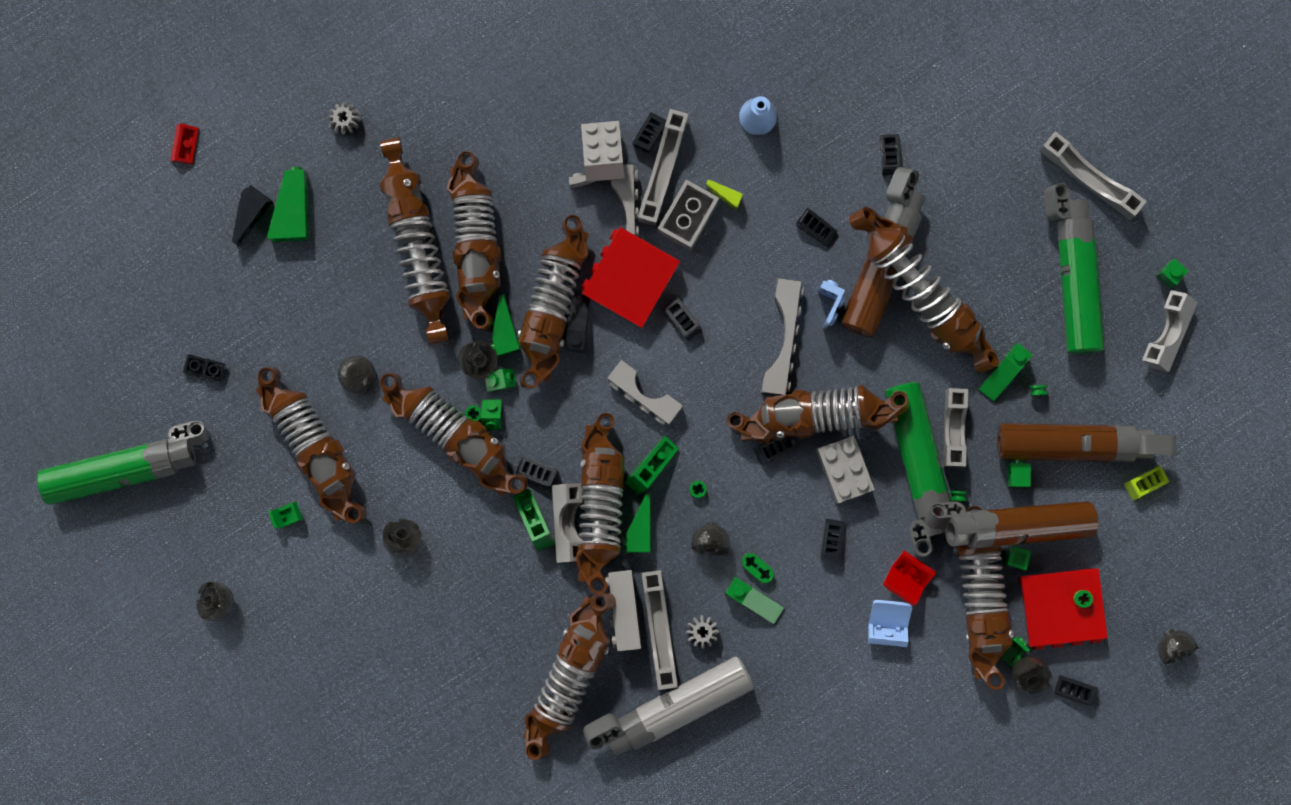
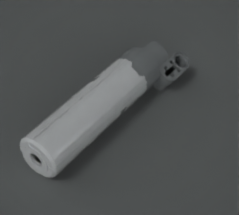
M735 656L643 704L619 719L614 714H607L584 727L583 734L590 749L596 750L609 744L617 757L632 748L636 751L753 690L754 685L742 661Z

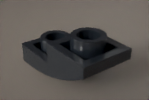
M188 354L183 373L221 382L226 363Z

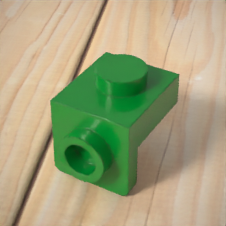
M499 369L484 373L487 392L516 387V375L513 369Z
M482 400V425L488 430L502 429V400Z
M297 501L268 511L274 529L287 527L303 520Z
M1013 637V645L1000 657L1009 667L1013 668L1023 654L1030 651L1027 647V642L1021 637Z

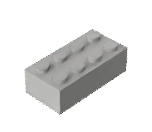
M632 570L608 573L609 577H605L607 582L606 589L610 588V593L614 595L616 600L615 606L612 608L613 615L610 616L611 628H615V635H612L613 648L617 647V651L641 649Z

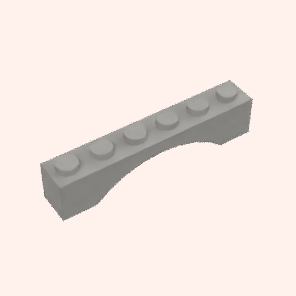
M673 109L669 111L654 168L639 211L638 222L657 226L688 121L687 113Z
M1056 131L1039 150V152L1128 220L1134 218L1147 202L1133 190L1115 182L1097 170L1078 153L1069 141Z
M623 165L624 178L611 179V188L623 204L627 219L626 230L639 237V227L635 226V219H638V208H634V200H638V189H634V182H638L637 170H634V165Z
M779 278L777 280L775 302L780 308L784 321V343L778 359L764 374L762 394L780 396L790 391L791 381H787L788 373L792 374L793 362H790L791 355L795 354L796 344L793 343V337L797 336L799 327L795 322L796 317H800L801 306H798L799 298L802 299L804 291L800 281Z
M661 570L642 573L658 690L676 688L678 686Z

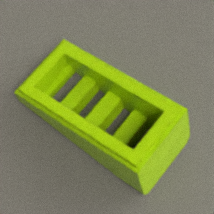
M707 180L706 188L737 211L743 194L714 181Z
M1161 465L1124 483V486L1132 500H1136L1170 481ZM1154 472L1157 474L1160 483H1158L1157 479L1155 478L1153 474ZM1147 476H1149V478H1150V480H1151V482H1152V484H1153L1154 486L1151 485V483L1149 482ZM1140 480H1142L1144 486L1146 487V490L1144 489V487H1143V485L1141 484Z

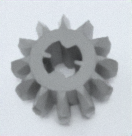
M345 102L342 103V107L336 104V110L330 109L332 115L328 116V120L331 121L329 126L335 128V133L341 131L342 135H346L348 130L353 134L351 128H358L359 126L355 122L361 121L360 117L357 116L359 111L357 109L354 110L352 104L348 107ZM346 116L348 119L342 122L341 118Z
M703 615L700 616L701 622H698L697 618L694 617L695 626L688 623V626L693 628V630L686 631V634H693V636L688 638V641L696 639L694 642L695 647H697L699 641L701 642L702 649L705 648L704 642L706 641L709 647L712 646V643L709 641L710 638L717 641V638L712 636V633L717 634L719 630H712L713 627L717 626V623L714 622L709 625L711 617H708L706 622H704ZM704 626V629L708 630V634H705V637L697 634V630H700L699 627Z

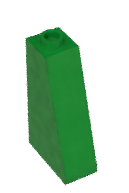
M291 167V170H285L267 235L268 240L271 242L309 241L308 173L304 169L302 170L301 167Z

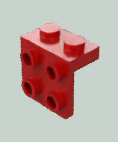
M903 550L892 564L883 585L906 603L915 606L924 588L934 577L936 571Z

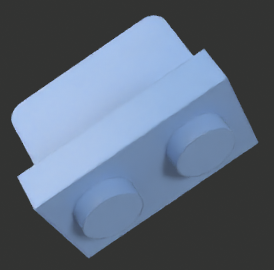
M832 280L823 281L818 290V293L835 300L823 325L825 329L834 324L838 315L835 311L837 308L840 309L846 298L843 295L845 290L838 287L839 284Z
M874 600L868 623V643L907 647L908 624L912 605L904 602Z

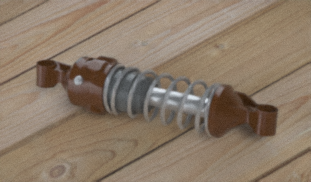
M868 206L849 216V223L852 228L868 233L869 248L867 258L874 263L875 267H885L883 276L887 279L894 278V289H904L902 295L904 300H913V311H919L921 313V320L928 322L927 327L930 329V335L937 343H942L949 353L962 352L973 354V366L980 374L997 367L999 359L996 352L987 342L984 328L975 318V312L968 304H963L959 298H953L949 293L950 287L942 288L939 285L940 276H936L928 282L924 279L930 272L931 265L925 266L919 271L915 269V266L921 261L922 255H916L908 260L905 255L913 247V244L910 243L900 250L898 249L904 242L905 235L897 228L895 223L887 218L880 217ZM885 259H887V260L889 261L888 263H885V264H882V265H879V264H878V263L884 261ZM890 265L897 270V274L887 275ZM899 276H902L907 282L906 285L897 287L896 282ZM911 287L916 294L908 298L905 294L907 289Z

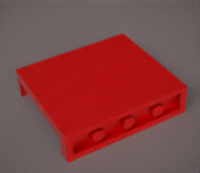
M620 227L618 230L614 229L609 238L612 242L609 247L605 245L600 253V256H602L600 263L595 262L590 271L593 273L590 280L586 279L581 287L584 290L582 294L642 328L680 261Z
M1099 568L1018 576V584H1021L1028 637L1027 646L1032 647V650L1044 649V645H1051L1052 648L1064 647L1063 643L1071 642V646L1083 645L1082 641L1090 640V644L1102 643V639L1108 638ZM1086 590L1092 594L1093 602L1089 607H1078L1074 603L1073 597L1077 591ZM1084 593L1078 598L1081 604L1088 600Z

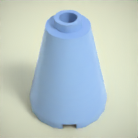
M759 96L750 99L744 103L740 110V124L750 134L764 135L771 131L776 124V109L765 97Z

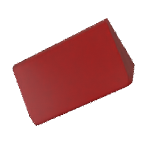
M182 123L176 126L170 161L192 165L199 128Z

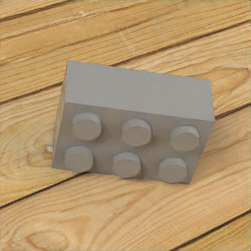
M619 121L581 124L586 182L624 178Z
M685 180L659 225L658 233L691 251L719 203V197Z
M855 436L816 450L836 504L875 490Z

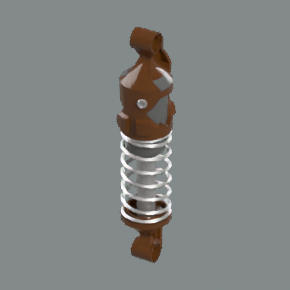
M399 137L380 141L383 156L390 161L388 172L379 182L380 191L385 193L388 203V224L390 229L394 230L397 235L393 241L407 246L398 249L396 253H410L411 259L403 260L399 265L407 266L412 264L414 271L404 273L402 277L410 278L415 276L417 281L415 284L406 286L405 289H419V293L409 297V308L425 315L429 320V328L426 329L430 345L449 341L446 325H442L441 319L443 307L450 299V294L446 289L447 284L438 281L443 277L444 272L435 269L440 265L441 260L437 257H432L437 253L438 248L434 245H429L434 241L435 236L428 233L432 224L429 222L431 219L426 204H423L420 193V184L422 182L420 174L404 167L402 164L403 150ZM428 236L431 237V239H430L429 241L423 243L424 241L427 240ZM424 248H432L434 251L426 255ZM427 260H434L437 263L429 267ZM432 272L440 273V275L434 279H432L431 277ZM433 285H443L441 289H434Z

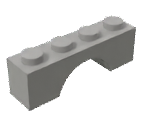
M1171 290L1164 306L1166 313L1164 331L1157 341L1148 344L1142 359L1151 368L1165 372L1170 371L1198 303L1190 295Z
M621 360L607 379L610 381L608 385L616 391L621 389L625 392L624 397L632 403L635 400L641 404L639 408L645 413H653L656 416L654 419L664 426L665 423L670 425L683 405L668 394L657 399L647 398L642 395L635 384L637 371Z
M948 388L945 390L943 467H966L967 447L964 429L968 409V389Z
M581 483L552 485L557 563L575 562L578 544L583 541L578 536L574 523L576 510L582 503L580 498L582 496Z

